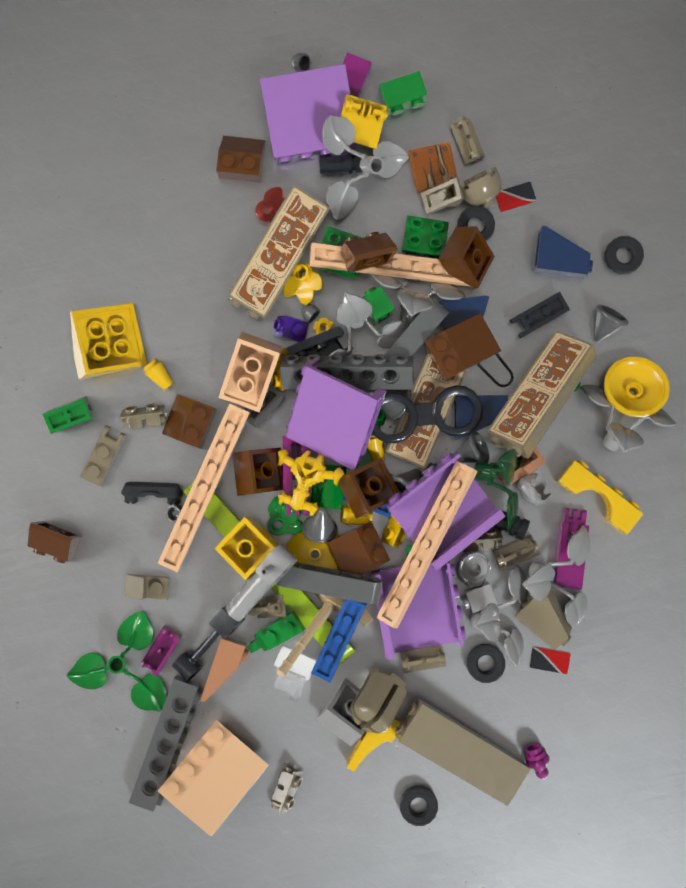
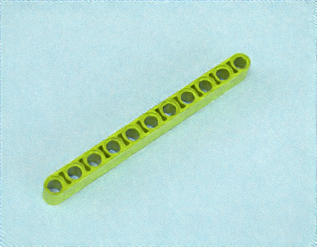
M193 483L190 484V485L184 490V492H185V494H186L187 496H188V494H189V492H190V490H191V488H192V486H193ZM214 492L204 515L225 538L241 520ZM274 584L270 589L275 595H283L285 606L291 612L295 611L303 626L308 629L320 608L304 591ZM328 618L313 636L322 647L333 626V623ZM350 642L339 665L356 651Z

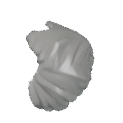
M539 469L519 479L517 489L523 500L539 506L551 497L550 493L544 494L547 484Z
M479 551L464 553L459 558L456 566L459 580L469 587L483 585L487 573L491 570L489 559Z

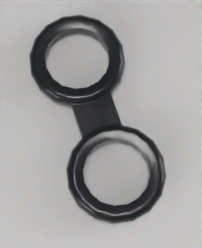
M460 385L445 388L437 395L434 402L414 404L409 397L402 393L388 392L385 394L382 405L390 401H398L404 404L410 415L409 423L402 432L394 435L382 432L378 428L377 423H375L372 434L384 443L393 444L405 441L414 433L417 426L436 425L441 432L449 436L460 437L467 435L478 427L482 419V402L474 390ZM455 394L467 396L474 407L473 417L470 422L459 428L447 425L441 416V407L444 401Z

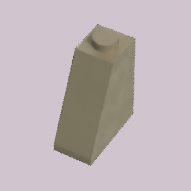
M552 587L549 594L542 601L535 600L530 595L524 603L519 605L515 618L552 649L556 650L560 645L565 646L569 642L572 627L567 623L565 612Z

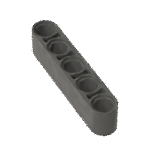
M433 298V307L420 312L387 351L385 356H396L398 354L413 356L450 312Z
M296 562L276 585L367 604L380 603L383 580L376 577Z

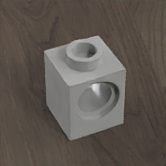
M489 582L463 590L465 596L462 597L466 609L470 608L473 613L483 610L489 603L498 604Z

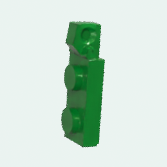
M292 611L285 617H281L261 628L254 635L256 639L251 641L247 648L251 653L260 648L264 652L271 650L302 633L305 627L295 611Z

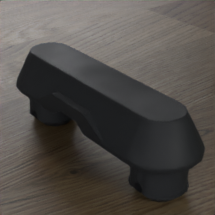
M127 482L121 494L125 496L124 502L127 504L130 501L132 504H135L138 501L137 497L154 495L157 498H167L169 505L173 503L174 505H179L183 491L177 483Z

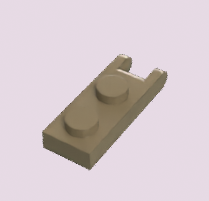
M107 425L104 427L80 476L98 486L102 485L126 435L121 432L118 439L108 436L110 427Z

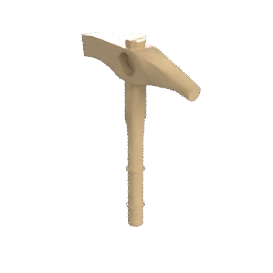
M314 593L324 605L313 618L300 640L296 642L288 657L283 660L282 665L277 670L278 675L284 677L330 613L332 611H340L345 599ZM366 609L359 621L364 627L373 620Z

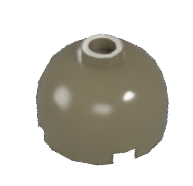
M492 167V172L488 174L484 170L464 181L465 186H461L464 200L467 203L475 206L482 204L483 207H487L495 202L494 198L501 190V178L496 167Z

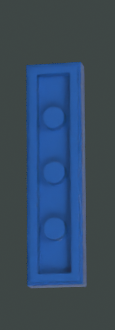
M345 599L311 674L331 683L367 603Z

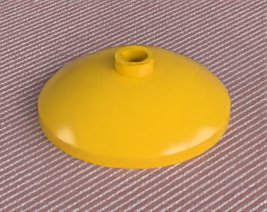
M626 357L620 359L609 368L604 379V392L608 401L615 409L628 416L647 417L653 415L665 405L669 397L670 386L666 374L657 364L646 358ZM630 391H634L636 395H632Z
M302 531L293 535L289 540L286 548L297 558L296 562L339 570L326 544L327 542H312L303 535ZM337 533L333 539L339 537L340 535ZM316 551L319 553V557L314 559L311 557V554Z

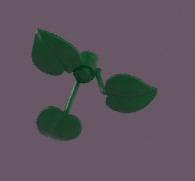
M513 448L497 460L498 463L477 462L474 466V469L478 471L474 478L475 480L487 481V485H492L506 492L509 496L507 500L508 526L505 530L510 529L517 517L519 509L518 493L493 482V480H497L499 472H503L506 486L512 484L514 470L520 467L523 456L517 457L516 449Z

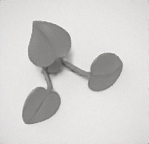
M330 115L327 117L322 131L326 149L334 155H340L345 149L347 152L360 157V168L363 171V174L348 180L346 184L342 181H336L329 186L326 193V202L334 219L340 220L346 217L357 203L358 190L350 186L351 183L368 177L369 174H378L383 178H390L409 159V155L401 147L388 141L379 142L377 149H373V156H366V154L349 148L348 146L355 139L353 124L346 118Z
M371 274L382 286L400 289L397 294L401 302L400 307L402 308L399 320L409 325L418 316V313L433 307V301L430 299L432 295L437 294L438 297L445 300L466 298L464 292L453 284L432 282L431 288L433 290L426 296L405 289L404 285H407L409 282L406 278Z
M345 292L343 301L337 310L336 319L340 324L347 327L348 350L337 349L329 356L334 354L341 356L354 355L351 354V327L358 329L365 322L377 336H380L378 339L379 346L389 349L409 327V324L400 320L392 321L385 325L382 332H380L367 319L372 313L371 304L358 295Z
M582 385L579 388L597 405L610 408L608 425L605 429L608 433L604 437L602 444L611 451H617L619 446L623 453L642 447L644 440L634 429L646 418H650L654 424L663 427H671L676 424L663 409H660L653 415L640 417L627 429L618 423H612L615 408L608 401L603 387Z
M581 526L568 543L567 555L570 560L563 562L547 561L546 564L533 562L528 570L529 577L522 583L531 596L538 601L546 598L551 586L567 595L570 601L565 606V618L567 623L573 628L580 623L586 612L587 597L583 592H577L574 596L551 582L555 577V570L552 566L572 565L573 563L580 566L584 563L590 551V537L584 526Z
M515 565L508 579L509 591L513 598L500 605L489 603L482 611L472 612L470 617L472 628L480 630L489 641H496L500 633L506 635L507 638L504 641L505 652L515 666L519 665L524 649L523 637L517 628H512L510 632L501 629L499 609L516 603L517 600L519 603H524L528 596V590L522 585L527 578L519 565Z

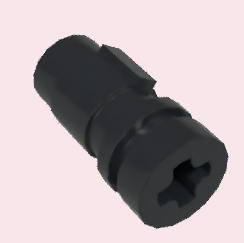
M351 153L343 156L328 155L319 157L320 174L349 173V175H353V172L363 174L360 168L361 158Z
M502 511L505 517L493 527L501 531L504 530L509 533L508 535H515V538L523 540L530 520L520 519V516L517 515L510 529L505 530L508 526L507 512Z

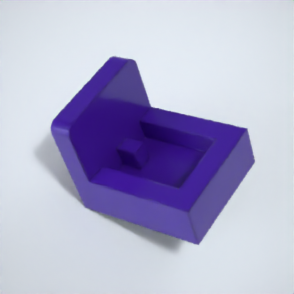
M278 316L273 325V336L301 342L306 338L309 322L290 316Z

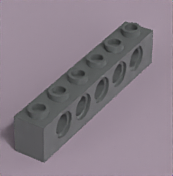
M292 354L283 356L280 366L283 390L297 389L303 379L301 370L306 363L309 364L315 357L318 358V370H328L329 372L325 373L360 390H377L378 387L383 390H413V356L398 354L396 356H385L383 354L374 356H363L361 354L353 356H341L338 354L331 356H319L316 354L297 356Z
M179 675L174 677L129 800L130 804L152 812L157 805L161 806L164 796L158 790L172 774V772H169L171 765H176L180 755L177 748L179 743L183 744L187 731H184L186 724H190L195 711L192 710L194 702L198 703L202 691L199 690L201 683L193 680L187 682ZM177 698H185L187 706H179ZM176 718L180 722V726H171L170 719ZM169 739L172 742V747H165L162 740ZM155 760H162L165 767L158 768L155 765ZM147 781H155L157 788H150Z

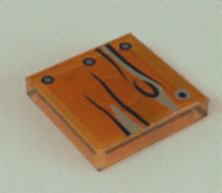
M450 142L408 150L416 193L427 191L449 180L458 178Z

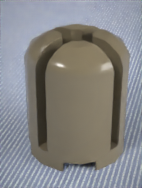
M380 668L370 671L350 706V715L357 725L361 724L360 727L367 732L375 734L384 733L390 728L408 695L405 690L406 683L394 673H391L389 676L378 672Z

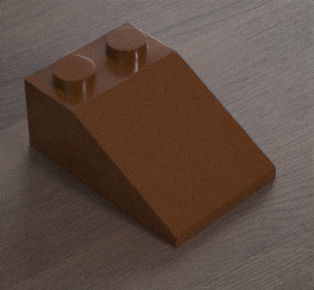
M481 313L424 342V346L444 382L501 352Z

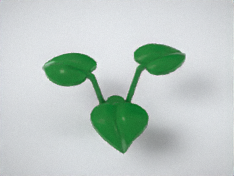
M143 611L132 614L120 625L117 632V641L121 645L128 646L124 652H121L120 656L111 657L105 667L103 657L96 653H88L78 659L73 668L67 673L68 679L74 684L90 690L101 688L106 684L107 674L105 671L109 670L114 674L124 673L138 682L131 690V700L136 707L142 710L160 712L167 698L166 686L159 676L147 674L141 680L127 670L129 662L125 656L131 648L143 650L153 640V628Z

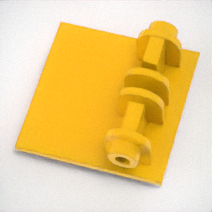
M346 94L340 117L348 119L353 124L355 129L353 143L377 149L383 122L388 115V111H386L387 106Z

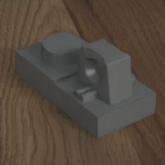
M269 385L260 412L249 408L244 409L250 412L247 422L255 428H260L267 420L268 415L285 399L284 394Z

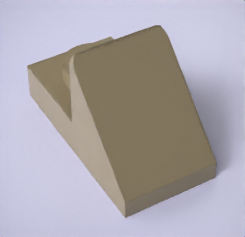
M454 178L421 193L425 210L428 214L448 206L457 207L464 199L459 178Z
M127 574L125 596L141 600L145 598L167 600L170 577Z

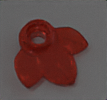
M281 187L269 189L264 194L263 200L257 204L255 213L261 221L269 222L270 224L285 199L282 198L283 192ZM264 207L270 210L269 214L264 213Z

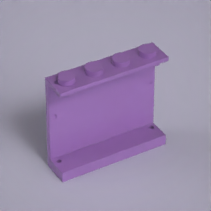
M345 64L260 79L274 160L279 159V163L292 161L291 157L294 156L306 159L313 157L312 153L321 152V155L332 154L324 145L322 131L328 116H341L346 94L350 95ZM352 143L348 147L354 150V146L358 144Z
M315 357L309 364L306 363L302 369L301 375H303V379L296 389L298 396L291 407L293 414L286 425L288 428L286 437L355 470L364 459L386 391L378 387L371 395L318 370V358Z
M447 453L440 459V464L426 469L423 472L424 476L418 481L414 479L406 485V490L403 493H396L388 500L387 509L413 543H415L456 461L462 463L459 459L461 457L459 453ZM475 479L468 489L430 564L436 571L505 517L501 509L493 505Z
M448 561L437 571L431 565L429 566L397 629L379 620L386 660L395 659L394 653L444 644L459 642L460 647H464L463 639H466L464 626L460 627L459 619L463 618L461 605L457 606L456 598H459L457 584L453 585L452 577L456 576L454 564H450ZM402 566L371 571L372 577L383 580L380 603L376 604L378 613Z

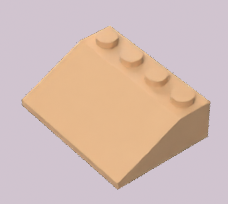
M216 720L160 787L158 792L212 837L269 765Z

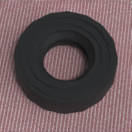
M482 206L466 208L457 220V227H468V222L471 218H480L484 223V229L481 231V234L485 241L490 239L495 230L493 214Z
M620 236L613 239L605 251L607 266L618 274H630L636 271L644 259V249L641 243L630 236ZM625 247L631 251L632 259L630 262L622 263L617 259L616 253L619 248Z
M491 644L475 646L467 657L469 674L481 683L497 681L505 670L503 653ZM484 655H489L494 660L493 668L487 672L480 670L478 667V660Z
M422 785L412 786L401 796L400 812L409 824L424 826L436 817L438 801L435 794L429 788ZM415 798H422L427 802V808L421 814L414 813L410 808V804Z

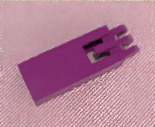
M347 53L343 64L346 66L350 95L359 98L371 70L372 62Z
M283 436V450L286 449L288 456L294 460L301 457L307 450L310 451L309 448ZM283 463V491L293 497L292 480L297 479L293 472L290 471L291 467ZM311 495L307 497V502L311 501ZM286 504V516H291V506ZM295 510V516H299V511ZM303 510V514L308 515V511Z
M564 508L563 522H560L555 562L570 560L567 555L568 530H572L573 536L581 526H584L589 534V525H586L587 510H581L580 518H578V509L573 508L572 517H569L570 508ZM585 561L580 566L575 565V563L572 565L555 566L553 583L562 588L582 590Z

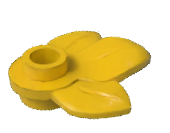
M301 263L296 265L292 272L293 275L285 283L284 297L297 295L299 301L307 305L313 299L314 290L322 289L323 281L319 274L313 272L311 266L307 263ZM306 271L305 276L302 277V273Z

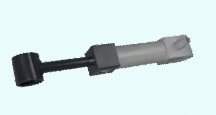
M283 544L275 547L256 568V573L231 602L221 608L209 622L214 628L210 635L193 654L186 651L178 657L172 665L173 668L187 682L191 680L203 667L199 663L202 655L220 635L222 638H225L234 633L245 620L244 617L274 584L281 580L296 563L297 558Z

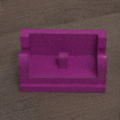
M164 625L143 658L141 666L152 670L151 674L157 676L178 645L182 635Z

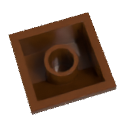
M223 135L218 151L216 168L218 177L261 183L266 141Z
M469 226L455 227L438 260L449 275L473 288H479L495 256L478 227Z
M372 232L367 234L366 237L359 239L357 236L350 237L345 240L346 242H344L341 248L348 273L389 264L398 251L396 244L386 232L380 234L379 232Z
M177 394L162 434L202 449L217 409Z
M281 447L232 453L237 496L283 490V464L278 466V451L281 450Z
M382 457L346 474L338 481L356 519L389 503L388 500L394 494H400Z
M44 521L31 522L27 546L33 548V552L42 556L49 554L54 556V561L65 564L66 561H73L82 536Z
M372 521L358 526L326 543L340 571L363 575L390 561Z

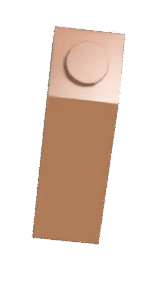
M221 637L200 701L205 702L239 668L241 662H246L249 650L246 649L247 643L229 637Z

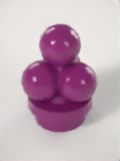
M541 743L528 745L525 748L524 754L526 764L530 769L536 770L535 773L538 778L545 779L549 774L546 765L549 763L550 757Z

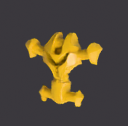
M286 449L278 451V466L284 463L291 467L290 471L293 472L298 482L297 488L293 489V497L283 491L278 495V504L286 503L296 511L306 510L310 512V516H314L318 506L317 502L313 504L306 501L310 495L308 492L309 487L316 483L324 482V479L334 480V484L337 486L338 481L344 475L343 470L339 467L335 471H327L324 465V456L319 454L317 459L313 458L309 450L295 460L288 456Z

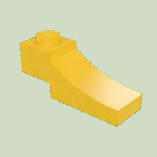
M396 716L390 728L384 733L375 734L365 730L347 761V768L355 772L358 765L373 749L386 741L392 743L393 739L396 738V728L402 720Z

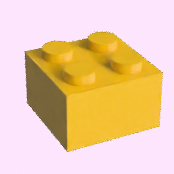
M252 516L244 517L215 549L247 580L252 578L256 573V568L279 544Z

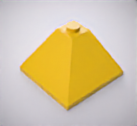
M133 303L70 312L74 360L79 380L147 365Z

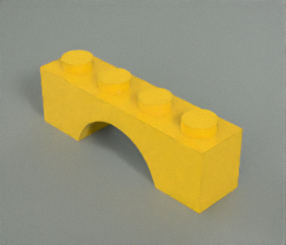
M575 460L570 461L555 481L571 494H577L588 489L599 493L607 505L606 521L622 534H628L643 515L639 511L640 506L632 500L626 501L622 498L623 493L615 487H608L605 484L606 480L597 473L593 475L589 472V467L580 460L577 462Z

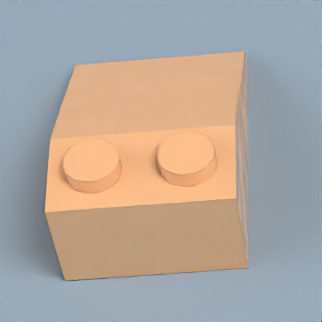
M242 332L237 340L218 398L260 412L283 346Z

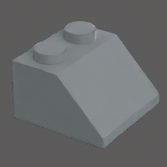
M344 679L316 721L352 746L362 737L365 730L360 727L361 724L357 725L350 715V706L360 689Z

